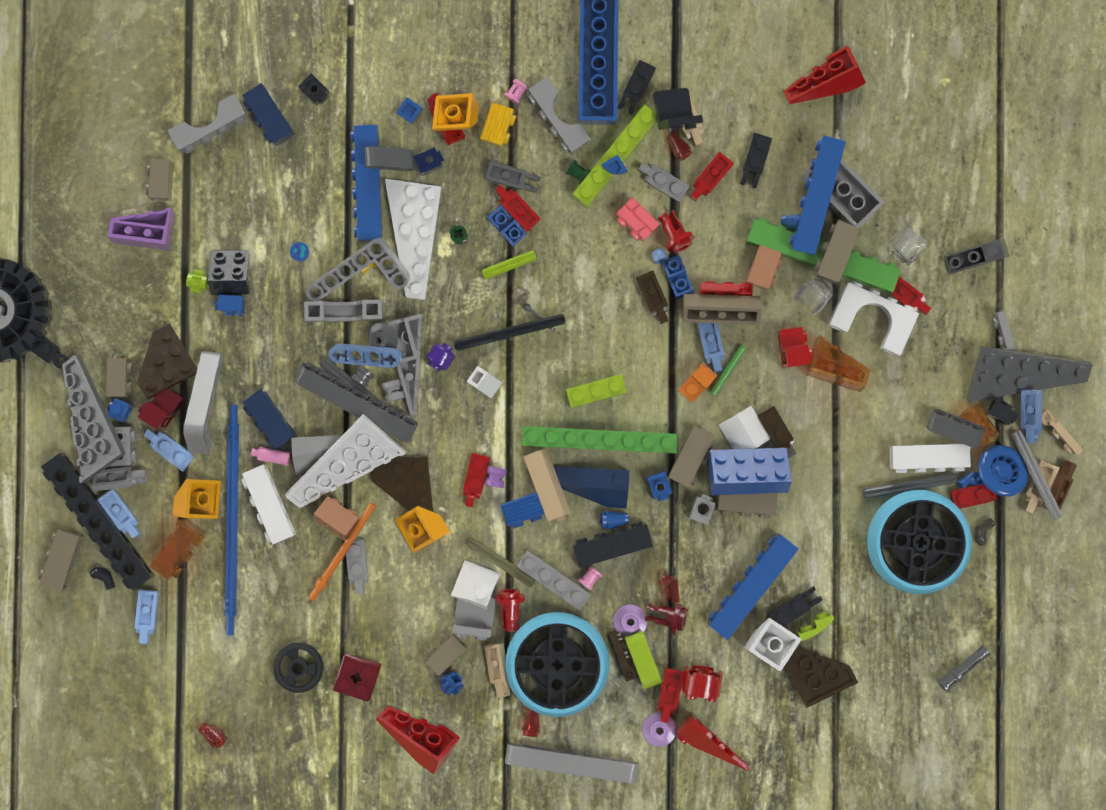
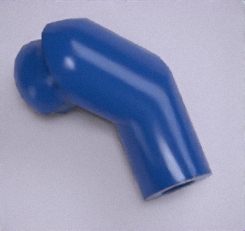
M968 472L957 482L961 489L969 484L984 485L980 474L977 472Z

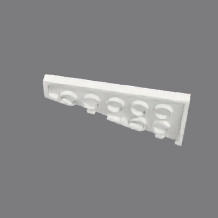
M385 179L399 260L410 274V280L404 288L406 298L425 300L442 187Z
M363 414L285 493V497L301 508L319 499L320 496L327 492H332L338 489L339 486L345 483L348 484L373 471L374 468L390 462L391 459L406 454V450Z

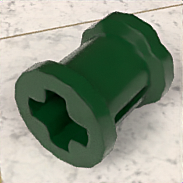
M574 160L566 174L573 176L581 184L591 171L584 169Z
M454 226L450 230L451 240L455 244L466 242L468 234L463 226ZM457 231L459 233L463 231V238L458 237L457 239H455V232Z

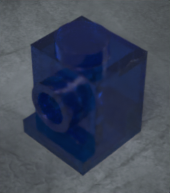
M435 147L418 155H413L422 176L442 168L441 162L445 161L441 151H436ZM427 157H432L433 161L428 163L426 159Z

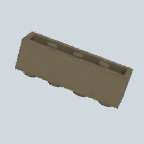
M683 294L682 314L683 322L760 325L762 311L760 296Z

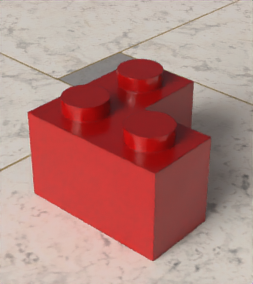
M803 327L777 331L783 369L811 364L813 352L812 348L808 347V344L805 345L807 333L806 330L803 331Z

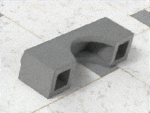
M548 76L528 89L530 102L533 106L537 104L540 109L539 115L544 121L548 120L551 125L549 127L550 131L555 137L559 136L562 141L560 145L566 153L569 151L573 155L590 143L591 139L581 124L570 125L563 123L555 115L553 105L558 97V91Z
M234 93L218 102L217 116L208 126L197 128L183 121L167 131L178 151L182 154L184 152L188 154L196 149L195 146L210 142L213 136L225 134L229 131L228 128L233 125L239 126L243 124L249 116Z
M384 301L304 302L305 322L384 321Z
M528 549L517 564L519 569L578 610H581L591 595L589 591L558 572Z

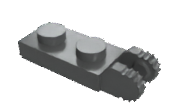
M493 161L489 162L485 176L487 181L537 193L538 189L531 185H525V178L535 182H540L541 177L527 173L525 170Z

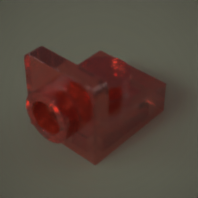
M673 575L661 576L662 580H658V585L670 584V587L666 588L667 599H671L672 603H680L677 578H673Z

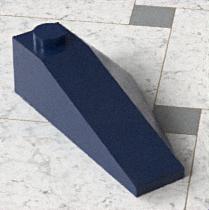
M554 466L563 490L605 507L627 509L630 470Z

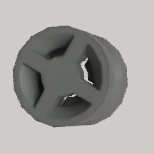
M359 365L358 371L351 376V378L365 388L368 386L369 380L375 377L374 374L362 365Z

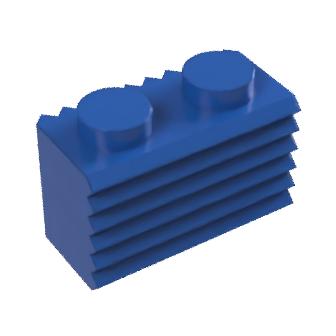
M537 492L501 504L507 526H512L513 529L523 526V521L529 519L531 522L542 519L541 515L544 514Z

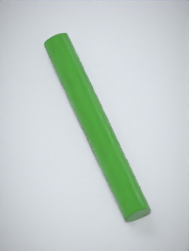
M740 344L709 393L716 397L746 351V347Z

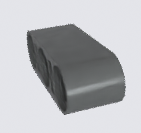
M378 146L365 147V168L413 171L414 150Z
M932 409L926 426L933 433L972 448H979L986 430L979 424L940 409Z

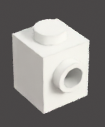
M479 366L476 367L467 380L469 384L490 398L494 396L502 384L501 381Z

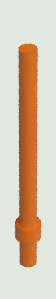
M372 502L369 503L322 577H319L315 582L316 586L308 597L310 600L315 601L320 592L325 590L329 584L328 580L377 507Z

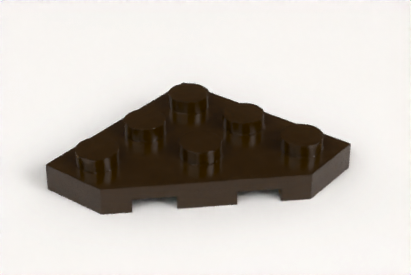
M171 324L154 331L150 339L137 381L147 400L197 373L196 365Z
M428 456L391 460L371 471L372 482L408 511L419 506L434 512Z
M796 647L785 664L806 708L858 684L850 665Z

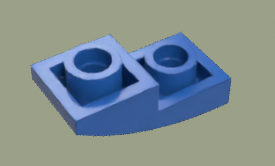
M501 204L487 216L488 220L512 246L516 245L527 235Z
M680 255L662 261L676 300L683 298V294H693L694 289Z

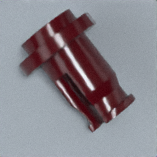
M652 603L648 604V610L665 613L667 618L661 619L645 616V622L651 621L657 625L670 627L671 634L674 635L684 630L689 611L684 605L678 604L676 609L661 605L654 606Z

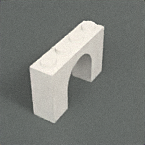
M855 281L846 283L827 326L847 333L857 311L864 305H875L886 313L889 322L888 330L880 349L896 357L901 356L919 313L915 312V308L909 305H904L903 307L897 304L898 301L891 297L885 299L879 296L880 293L878 291L863 289V285Z

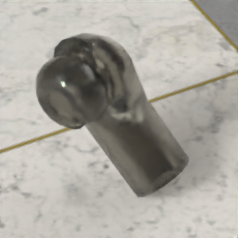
M988 518L975 528L974 540L979 546H984L987 543V531L995 526L991 518Z

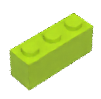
M622 374L566 389L570 408L627 393Z

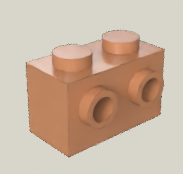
M759 245L746 283L766 291L773 287L777 278L774 276L775 270L780 269L783 258H780L781 252Z
M328 496L314 513V520L344 541L358 522L359 517H357V513L352 509L347 510L344 508L339 500L336 498L331 499Z

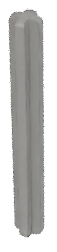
M1022 431L1013 433L1012 438L1051 518L1056 520L1062 517V513Z

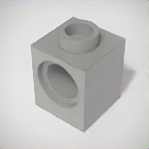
M702 494L701 498L696 496L688 518L708 525L716 503L711 502L712 498ZM702 503H705L708 507L705 514L698 512V506Z

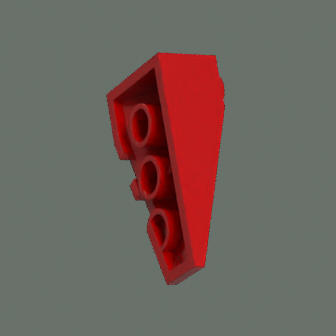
M849 46L829 55L826 58L827 61L820 67L815 66L809 76L801 77L788 87L784 93L789 104L850 92L866 84Z
M387 706L376 718V721L408 754L432 774H435L445 763L460 740L458 735L445 726L432 725L427 723L428 720L422 718L419 720L413 718L409 713Z
M692 713L676 729L677 734H679L677 738L684 745L688 743L694 748L746 771L750 769L745 761Z

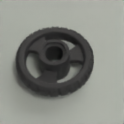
M292 643L285 646L277 654L273 665L274 675L279 685L293 693H303L314 688L321 680L324 670L320 653L314 647L305 643ZM298 650L310 653L316 663L309 665L305 658L298 656ZM284 656L289 657L291 660L288 665L289 674L287 676H282L280 669ZM295 663L302 664V672L299 673L295 671ZM306 673L314 676L313 680L306 685L295 686L294 684L295 679L302 678Z

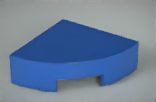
M619 155L601 164L602 168L610 174L622 175L628 172Z

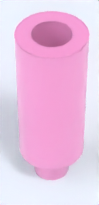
M260 446L259 449L252 448L251 456H256L257 460L288 466L291 452Z

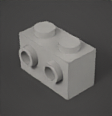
M114 427L126 454L110 466L135 465V461L138 459V453L135 450L134 442H137V432L134 431V427Z

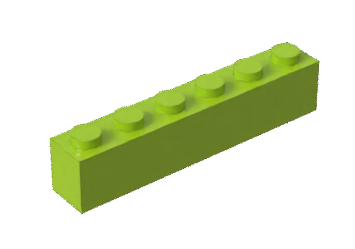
M646 105L640 109L575 190L572 197L586 209L589 208L614 176V174L605 171L601 164L616 155H619L623 164L657 123L656 113Z

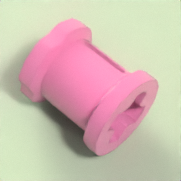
M514 79V84L504 96L513 103L519 104V99L529 88L521 81Z
M589 565L588 571L578 581L592 590L594 583L603 575Z

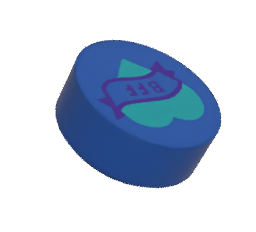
M296 242L291 246L290 255L295 261L302 262L309 257L310 250L306 244Z

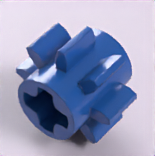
M447 671L439 680L441 683L440 689L447 695L453 693L456 696L464 687L461 684L462 677L456 672L450 674Z

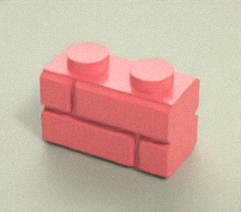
M633 197L616 213L618 217L616 219L623 228L627 226L631 230L630 235L636 241L641 240L644 242L660 225Z

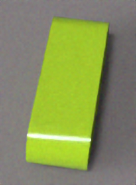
M643 631L624 637L644 690L661 684L662 680Z

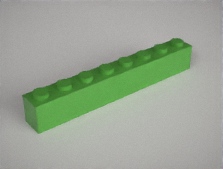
M763 218L754 220L746 241L747 244L755 247L761 245L781 252V256L812 267L816 266L818 260H822L824 253H821L824 240L819 239L814 256L791 250L792 245H789L793 232L788 231L786 226L779 224L777 226L770 225V221ZM852 250L842 277L889 294L893 293L901 270L897 269V266L894 264L886 263L885 265L879 263L877 258L871 256L865 258L860 256L861 253Z
M523 426L522 446L677 453V434Z

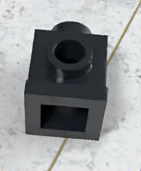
M312 73L298 86L316 106L319 103L323 104L329 98V90ZM314 87H317V88H318V91H317V92H315V93L311 92V90H312Z
M994 397L985 415L1004 426L1010 425V423L1013 424L1018 417L1017 412L1012 410L1013 406L1004 401L1001 403L1002 399L1000 397Z

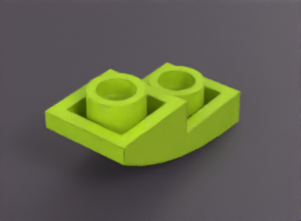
M827 612L817 614V618L812 619L814 627H811V625L801 627L800 631L796 632L797 636L801 638V641L817 635L831 624L834 616L827 614Z

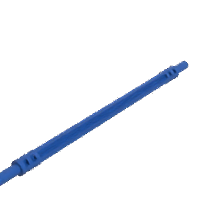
M230 405V424H228L225 616H227L226 635L228 636L234 635V616H236L238 405Z

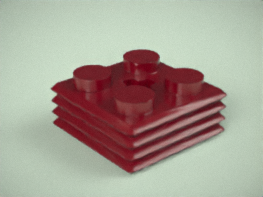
M345 653L333 686V691L369 702L381 664ZM359 673V677L362 680L355 682L352 675Z

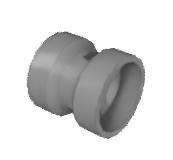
M400 379L381 384L382 389L386 392V403L405 398L404 393L400 389Z

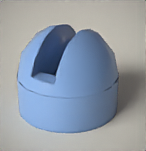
M661 248L655 249L652 253L654 264H660L668 259L667 253Z

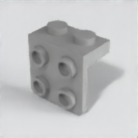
M494 597L491 598L487 610L457 599L452 633H456V637L467 638L468 635L475 636L477 640L491 638L496 604Z

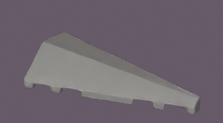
M421 314L386 322L397 333L398 345L396 349L402 354V360L397 365L410 416L417 414Z
M342 435L291 438L292 458L296 475L306 473Z

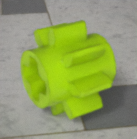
M194 269V273H188L186 286L191 287V292L201 294V290H207L208 276H205L204 271Z

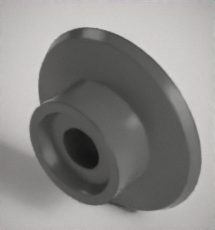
M377 322L369 331V343L374 347L396 349L398 345L397 333L390 324Z

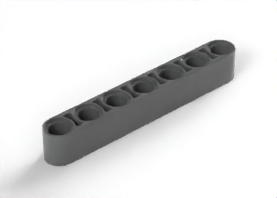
M310 363L301 364L295 378L296 384L359 418L364 414L381 430L401 441H411L418 426L416 420Z

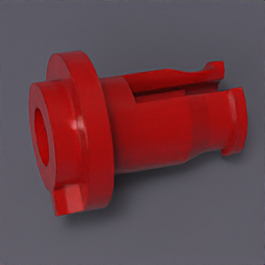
M673 210L670 215H667L666 212L662 214L658 221L662 223L663 230L669 240L665 246L667 251L679 253L693 244L692 241L695 236L692 232L685 231L680 220L675 215V210Z
M518 589L500 590L499 594L494 597V602L500 604L503 622L502 629H506L508 632L520 629V603L525 601V595L520 593Z

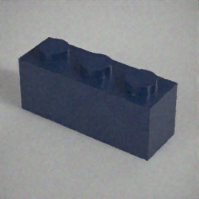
M262 83L242 95L245 99L243 104L248 112L252 110L255 114L253 120L259 128L263 127L266 131L263 135L269 144L273 142L275 146H278L295 135Z
M264 389L258 390L243 401L245 405L243 407L244 411L249 417L253 416L256 421L254 425L259 432L263 431L267 436L265 440L271 448L280 449L291 441V438L297 436Z

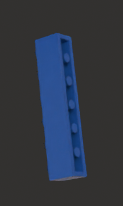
M354 125V131H351V142L355 146V150L351 151L352 162H355V169H352V179L356 181V188H353V200H356L357 207H353L354 219H357V226H354V237L358 238L359 242H370L375 238H382L380 169L365 168V147H379V128L377 125Z
M823 135L821 140H817L815 151H818L816 159L812 158L810 170L813 171L811 178L807 177L804 188L808 190L806 196H802L799 207L802 208L801 215L796 216L794 226H797L795 234L792 233L789 245H792L791 250L813 256L816 253L846 144L844 140Z
M781 534L773 535L767 542L769 546L765 551L761 550L753 567L750 565L743 573L745 577L742 581L738 580L733 585L731 595L729 597L726 595L720 602V609L717 612L714 610L709 616L708 625L728 640L799 550Z

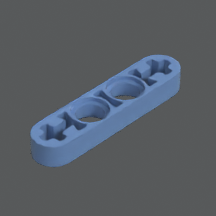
M336 344L329 351L330 359L335 363L394 368L402 360L401 352L395 348ZM352 351L359 352L361 358L356 359L353 356ZM370 353H376L379 357V360H373L370 356Z

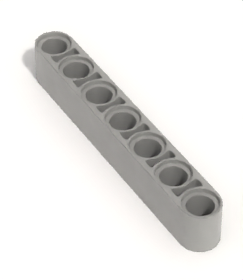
M516 743L507 744L505 764L624 783H636L639 763L634 761Z

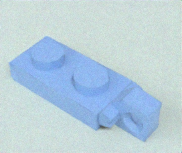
M148 429L144 434L146 438L152 441L149 444L152 449L182 472L185 471L195 458V455L189 453L187 449L166 433L159 431L156 434L151 429Z
M116 489L109 490L97 499L119 530L123 533L128 532L132 538H137L141 535L136 526L138 524L137 518Z
M142 589L138 591L135 628L136 633H140L139 643L141 644L149 643L150 634H154L159 591Z

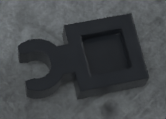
M44 336L32 351L46 363H50L53 360L54 365L61 369L62 365L59 364L60 358L66 361L69 360L67 355L58 353L61 349L59 346Z

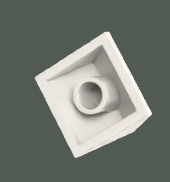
M752 406L718 425L732 449H756L771 439Z

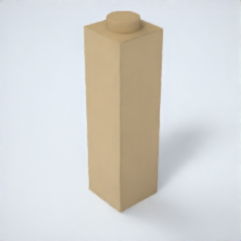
M547 448L523 456L547 521L554 519L556 523L566 519L565 515L571 513Z

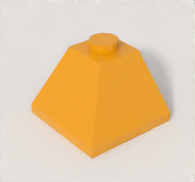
M473 93L436 96L432 130L470 129L478 121L479 104Z
M186 479L174 496L173 516L218 519L221 481Z
M419 506L394 520L413 553L450 532L439 514Z

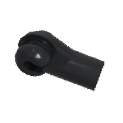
M95 567L90 571V576L93 579H99L104 582L106 590L116 587L109 570Z

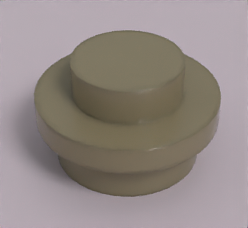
M523 287L518 288L511 296L515 305L524 304L529 299V291Z

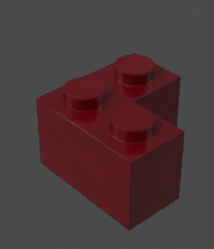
M171 388L155 395L153 401L144 402L138 410L140 413L138 418L156 430L165 431L186 400V398Z

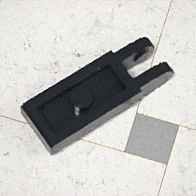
M638 61L623 92L618 109L622 110L627 98L634 100V102L630 106L628 114H633L655 73L656 67L644 61Z
M757 133L753 134L743 167L744 172L740 182L741 185H745L747 182L748 172L754 173L755 177L751 188L756 189L773 138Z
M812 586L804 592L796 594L769 612L768 615L772 620L785 627L811 610V607H814L823 599L819 596L809 603L805 601L804 598L816 590Z

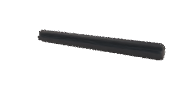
M559 314L454 341V346L457 351L552 328L565 324L564 314Z

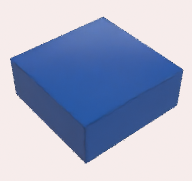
M406 97L396 111V114L410 124H413L423 108Z

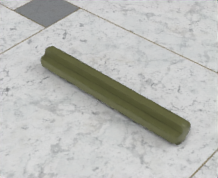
M473 539L468 545L471 550L527 586L532 587L536 580L477 540Z

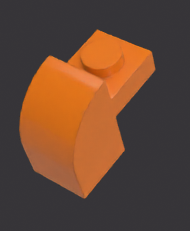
M703 362L678 391L693 403L717 377V374Z

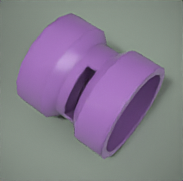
M488 466L489 478L486 479L485 485L504 488L502 478L506 475L507 469Z

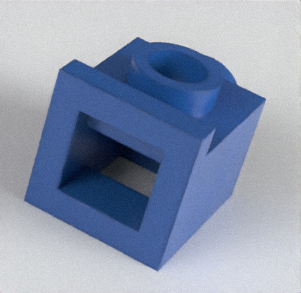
M219 295V299L215 301V310L221 311L223 315L235 316L236 312L238 316L244 317L245 297Z
M116 397L108 405V416L120 422H127L134 404Z
M665 471L646 477L653 499L658 498L659 502L669 499V494H672V490ZM660 483L664 485L662 491L657 490V485Z

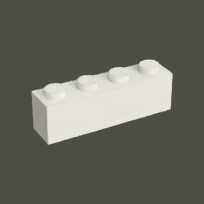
M964 444L889 446L890 469H895L896 473H907V469H915V472H926V468H934V472H945L946 468H953V471H965V467H971L970 447Z
M261 465L243 473L244 478L241 479L243 486L250 491V502L253 507L256 506L259 512L257 518L260 524L265 526L266 531L264 534L267 541L272 542L273 545L297 535L267 465Z

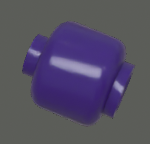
M446 343L442 345L435 344L427 355V360L429 361L427 364L439 372L441 370H448L455 359V355L452 353L453 348Z

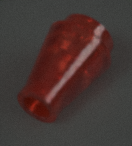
M673 132L667 137L676 159L678 158L679 161H683L692 154L691 147L677 132Z
M528 709L521 730L523 731L522 736L538 738V733H540L539 713Z
M206 722L198 729V732L202 734L209 745L217 750L224 745L228 738L225 736V732Z

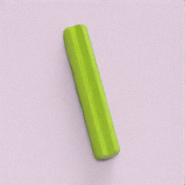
M531 250L483 269L484 279L492 278L535 261L537 259L535 252Z

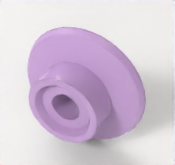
M628 604L620 607L613 618L616 632L620 631L622 637H627L640 631L644 633L647 627V622H645L646 614L637 605ZM633 619L634 624L628 625L627 620Z
M661 712L649 715L642 726L645 740L656 747L670 744L676 736L677 728L675 721L670 716L668 723L662 722L660 720ZM661 727L663 728V732L657 733L656 729Z

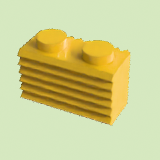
M492 102L480 140L503 148L504 144H508L510 138L508 130L510 126H514L516 120L514 109Z

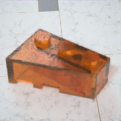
M819 335L815 340L812 350L813 360H811V364H808L805 375L857 392L865 389L870 369Z
M188 519L178 520L176 523L178 527L173 534L168 536L167 543L159 550L149 566L167 580L178 577L182 571L180 567L184 561L187 563L194 554L191 551L195 546L198 547L205 538L203 537L205 531Z

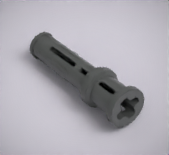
M981 645L956 668H950L949 673L943 678H938L936 680L946 693H949L953 686L963 681V677L990 655L989 651Z

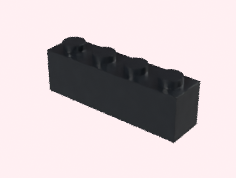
M642 521L631 524L632 528L624 530V527L613 529L612 534L606 535L605 532L595 534L594 539L588 541L586 537L575 540L576 544L573 545L579 568L653 547L647 524H642Z

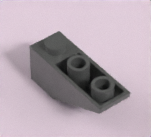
M1005 238L944 257L949 274H954L1010 257Z

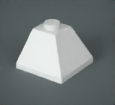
M465 560L451 597L487 610L500 573Z
M768 618L754 631L744 648L781 672L800 643L801 638L771 618Z

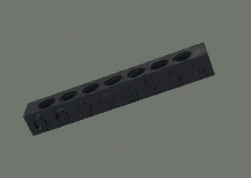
M65 453L57 454L41 466L44 470L42 472L44 477L48 481L53 482L55 492L60 497H64L67 501L65 503L67 508L71 512H75L78 516V523L82 527H86L89 531V538L94 543L97 542L100 546L101 554L105 558H109L112 563V569L117 574L120 573L123 577L122 582L128 589L136 590L155 576L127 536L117 528L97 500L99 498L87 482L80 483L79 476L81 474ZM62 471L66 473L65 481H61L59 478V474ZM73 486L78 490V494L75 497L70 492ZM84 502H87L89 505V510L87 512H84L82 510V504ZM96 517L99 518L101 522L98 528H96L93 524V520ZM106 533L112 536L110 543H107L104 539ZM118 548L122 549L123 551V557L121 559L116 556V550ZM129 564H132L135 567V572L133 574H130L127 571V566Z

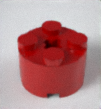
M692 665V669H688V666H685L682 692L686 694L685 697L687 699L695 700L699 697L705 698L708 702H716L721 693L723 672L721 670L718 673L714 672V668L709 666Z

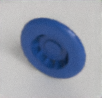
M995 445L982 453L978 465L979 474L989 490L997 495L1009 497L1017 495L1024 489L1028 481V468L1022 456L1016 450L1004 445Z

